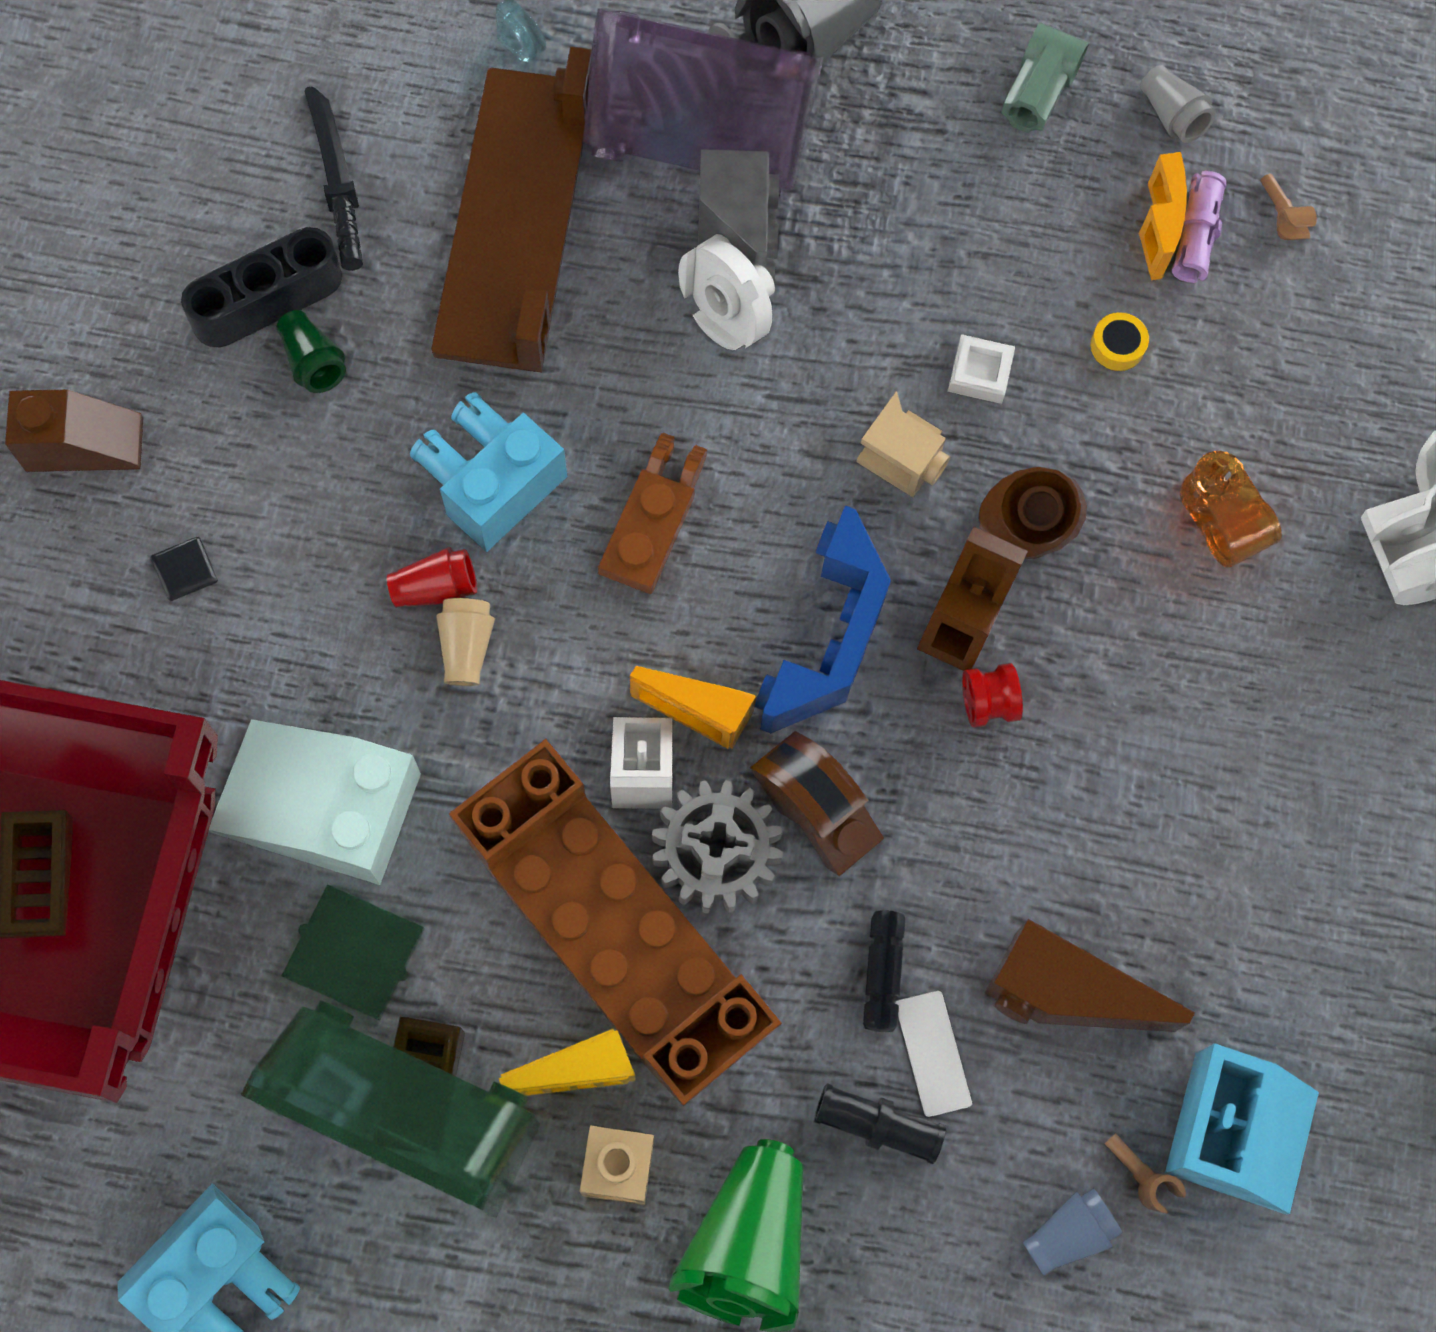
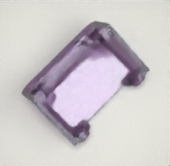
M598 8L593 31L583 142L593 146L591 155L598 158L623 162L625 153L699 171L701 149L769 152V174L779 175L780 198L782 189L791 190L796 185L824 56L799 50H778L779 47L773 45H764L662 22L658 19L640 18L636 13L614 8Z

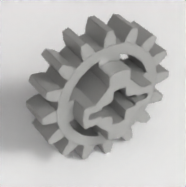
M725 780L720 793H712L707 781H700L699 796L696 798H692L681 789L677 792V801L680 809L676 811L663 806L660 811V818L668 826V829L657 828L653 829L652 842L665 847V849L652 854L653 866L669 867V870L661 878L662 886L666 889L679 883L682 886L679 903L686 905L694 895L702 898V912L708 914L713 907L714 900H722L728 913L734 912L736 896L741 894L751 904L756 902L758 892L754 884L758 882L771 887L775 875L766 867V864H781L783 851L769 846V844L780 840L782 836L781 826L766 827L765 825L772 815V807L769 804L758 809L752 807L755 791L751 788L746 790L740 798L732 795V781ZM712 810V814L699 824H686L697 814ZM736 814L750 826L754 835L744 834L733 820V815ZM713 836L725 838V848L722 851L721 857L709 855V845L713 840ZM678 854H681V858L692 859L701 872L700 880L686 871L678 858ZM749 866H752L739 879L722 884L723 877L737 867L748 869Z

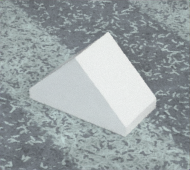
M613 717L610 772L612 808L662 809L663 806L672 808V718Z

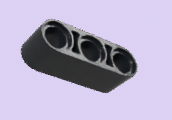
M305 227L298 229L190 282L182 292L181 304L195 336L201 343L209 347H224L277 322L284 314L290 311L302 310L330 296L338 289L342 281V272L332 239L325 231L318 228ZM323 260L316 266L304 267L309 261ZM273 284L267 290L261 292L254 291L260 285ZM222 308L216 315L203 316L211 309Z

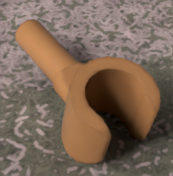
M1272 174L1265 175L1261 179V183L1278 212V236L1284 240L1310 239L1308 227L1315 226L1317 222L1314 207H1293Z
M1116 1133L1105 1143L1139 1182V1199L1146 1208L1161 1213H1169L1156 1198L1157 1187L1162 1182L1165 1183L1168 1190L1175 1196L1185 1198V1187L1177 1177L1155 1173L1137 1157Z

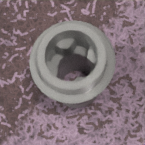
M1164 65L1154 67L1143 77L1140 89L1148 97L1171 138H1179L1182 142L1189 143L1198 139L1210 128L1216 116V111L1211 107V97L1172 74Z

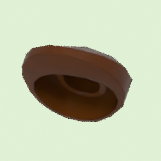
M1032 467L1008 475L991 488L980 505L978 519L981 530L1027 550L1025 559H1037L1061 550L1078 536L1086 520L1087 505L1084 493L1076 480L1058 470Z

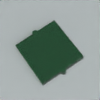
M327 884L308 924L299 926L298 932L301 938L281 976L380 1021L399 981H404L408 978L409 974L406 966L420 940L424 927Z

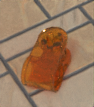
M1213 451L1206 453L1198 460L1193 472L1186 476L1180 487V498L1183 506L1188 510L1203 534L1214 558L1222 566L1230 568L1279 543L1282 538L1279 520L1273 509L1263 500L1244 470L1243 464L1237 457L1225 451ZM1230 471L1231 477L1227 480L1225 476ZM1197 490L1199 494L1195 498L1194 493Z

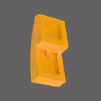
M1181 152L1160 154L1148 181L1153 205L1150 206L1139 236L1151 280L1162 279L1176 250L1185 221L1187 186Z

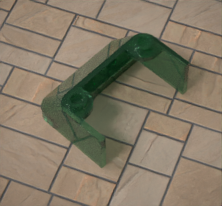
M319 1000L315 1010L302 1006L254 1067L240 1096L271 1113L288 1118L463 1201L496 1219L540 1127L535 1115L524 1109L529 1098L497 1082H493L488 1092L350 1027L354 1019L353 1015L327 1002Z

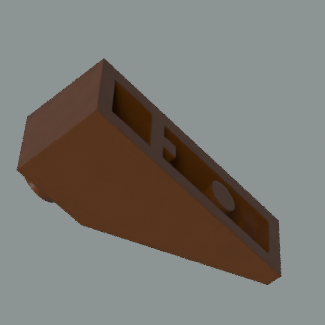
M1030 919L1017 931L985 991L986 994L997 1000L994 1007L998 1011L1023 1024H1027L1032 1019L1039 1024L1176 1032L1190 1024L1195 1014L1190 1009Z

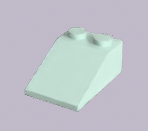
M251 719L214 812L209 832L380 885L421 773L413 755L355 737Z

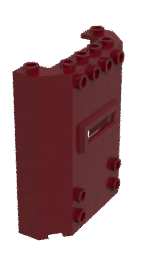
M0 680V838L1 812L66 810L73 817L66 936L0 939V1081L118 1103L127 1087V1076H123L126 1064L129 1060L142 1062L152 1043L215 810L216 788L205 787L204 778L208 763H213L217 757L218 735L205 718ZM52 836L23 837L22 847L52 846ZM51 859L21 860L20 871L51 870ZM25 883L18 886V895L51 893V883ZM50 906L20 907L16 909V920L50 918Z

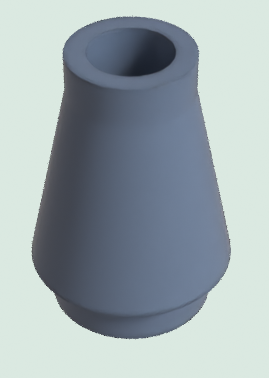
M1093 1188L1082 1196L1076 1191L1034 1235L1023 1241V1244L1045 1276L1056 1268L1113 1248L1110 1241L1123 1232L1099 1194Z

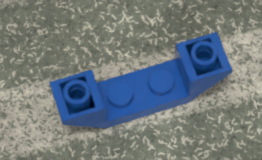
M844 507L838 524L827 521L816 550V554L825 557L821 577L851 588L839 619L848 623V628L842 642L834 639L830 640L819 672L824 674L783 660L777 678L766 674L754 706L763 710L760 726L762 731L771 734L843 704L850 693L891 582L856 509L851 507Z

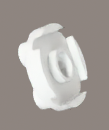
M721 234L714 235L682 256L679 263L678 277L683 297L685 299L693 294L694 300L700 311L693 314V317L700 328L713 341L726 349L736 350L743 345H746L745 348L769 333L772 324V306L769 296L774 293L775 285L770 273L763 266L758 264L753 266L749 259Z

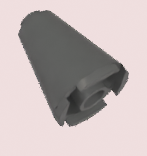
M737 0L735 19L743 16L745 33L738 37L741 47L752 67L764 80L771 84L781 81L786 83L784 88H793L806 81L880 9L882 0Z

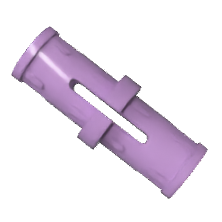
M1202 171L1201 176L1196 173L1191 179L1185 221L1172 268V274L1181 281L1197 283L1198 279L1204 281L1208 276L1211 250L1214 241L1220 237L1222 229L1219 211L1224 190L1226 189V179L1219 173Z

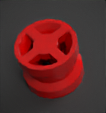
M1012 663L999 664L994 671L985 673L977 668L965 669L963 671V699L966 714L972 727L986 726L990 719L1002 718L1007 722L1021 720L1023 714L1022 691L1016 668Z

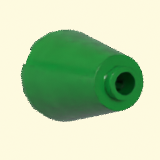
M760 1139L757 1142V1146H746L742 1149L672 1275L668 1289L670 1292L679 1290L677 1300L683 1305L703 1315L736 1326H740L742 1317L762 1318L760 1331L788 1332L795 1328L799 1314L803 1164L793 1157L794 1150L790 1146L771 1139Z

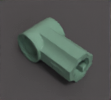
M1041 22L1037 25L1024 53L1020 66L1022 69L1005 99L1001 112L1010 121L1012 127L1026 133L1032 130L1043 131L1064 87L1070 88L1088 49V42Z

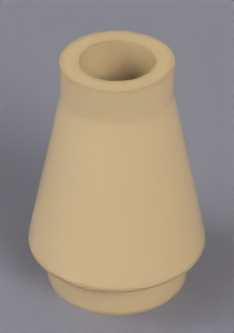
M468 598L443 600L442 613L436 615L445 670L444 683L455 686L480 685V672L495 618L490 616V603Z

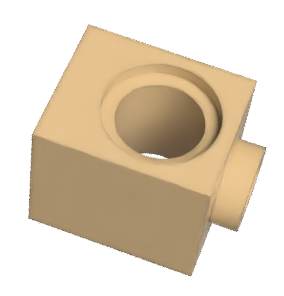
M590 1126L580 1185L581 1195L584 1197L645 1205L654 1135Z

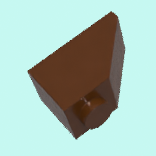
M68 389L9 391L5 445L26 472L141 469L143 416L140 412Z

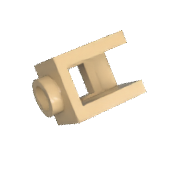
M896 391L863 436L861 444L865 448L858 456L857 463L911 497H914L924 481L932 486L935 484L946 468L950 456L942 452L946 440L945 437L941 436L942 431L909 410L907 413H904Z

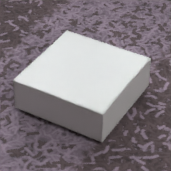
M961 334L948 392L1002 404L1015 346Z

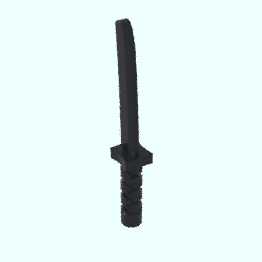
M307 87L304 92L324 163L328 185H323L329 211L333 212L334 223L336 224L335 230L338 237L337 243L340 251L341 267L348 271L358 270L363 266V259L360 250V240L357 236L356 215L353 209L359 207L354 181L349 180L346 161L330 102L316 88Z

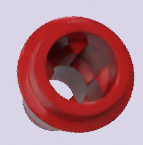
M447 547L399 569L398 572L387 574L389 595L396 608L443 604L445 599L465 598L466 596L477 594L476 575L466 549L453 551L451 547Z

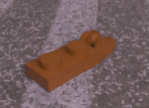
M661 433L650 455L646 470H641L598 566L599 575L651 595L694 500V487L707 456V449L695 445L686 457L679 483L661 476L666 463L669 462L674 451L675 438L666 433Z

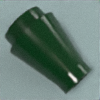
M293 310L284 314L278 320L276 330L282 338L294 381L311 393H323L336 387L346 374L343 351L309 320L305 312Z

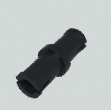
M828 1083L823 1088L814 1115V1123H822L866 1139L865 1145L867 1147L879 1150L884 1145L926 1160L930 1164L936 1162L946 1133V1125L936 1124L894 1109L893 1101L880 1098L877 1103L834 1088L833 1085Z

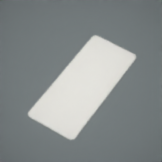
M934 991L896 1001L895 1004L899 1005L898 1017L925 1116L931 1117L970 1107L972 1100L942 992Z

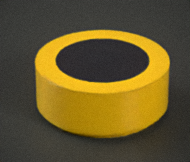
M1122 312L1112 313L1098 322L1090 341L1091 352L1102 366L1110 370L1125 371L1135 367L1142 360L1149 345V333L1146 326L1137 317Z

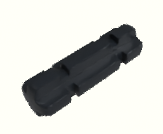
M875 911L871 918L870 938L874 939V943H871L869 946L865 995L870 996V1001L864 1004L863 1025L865 1029L875 1032H893L898 1025L899 1005L894 1004V1001L900 996L903 947L899 946V941H902V938H904L905 916L896 911Z

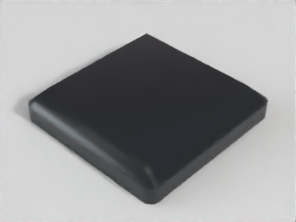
M200 537L192 538L151 555L152 562L169 601L176 600L218 581Z

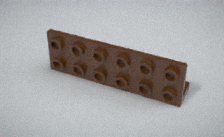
M570 46L566 68L558 67L555 76L499 68L488 69L431 347L435 358L542 373L594 89L592 49Z

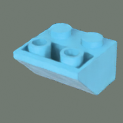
M1213 1044L1195 1053L1165 1174L1286 1215L1290 1214L1319 1092L1275 1063L1218 1044Z

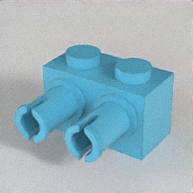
M472 392L465 397L471 406L468 408L460 401L453 410L451 419L463 427L484 449L473 459L467 461L441 438V435L436 430H430L423 434L424 438L430 442L428 446L418 439L410 451V457L415 462L421 464L443 485L440 488L446 515L484 551L488 552L567 478L564 448L524 412L513 422L507 423L482 400L477 392Z
M213 1183L117 1282L118 1301L152 1332H244L212 1303L214 1295L223 1285H228L232 1282L270 1320L277 1318L284 1312V1309L280 1306L281 1300L269 1291L268 1288L272 1289L290 1305L297 1296L300 1286L287 1278L259 1252L264 1243L259 1226Z

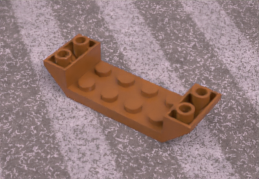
M544 739L449 813L452 821L492 877L612 1026L618 1030V1033L641 1062L683 1106L782 1024L743 975L740 974L736 978L596 810L585 795L582 781L547 739Z

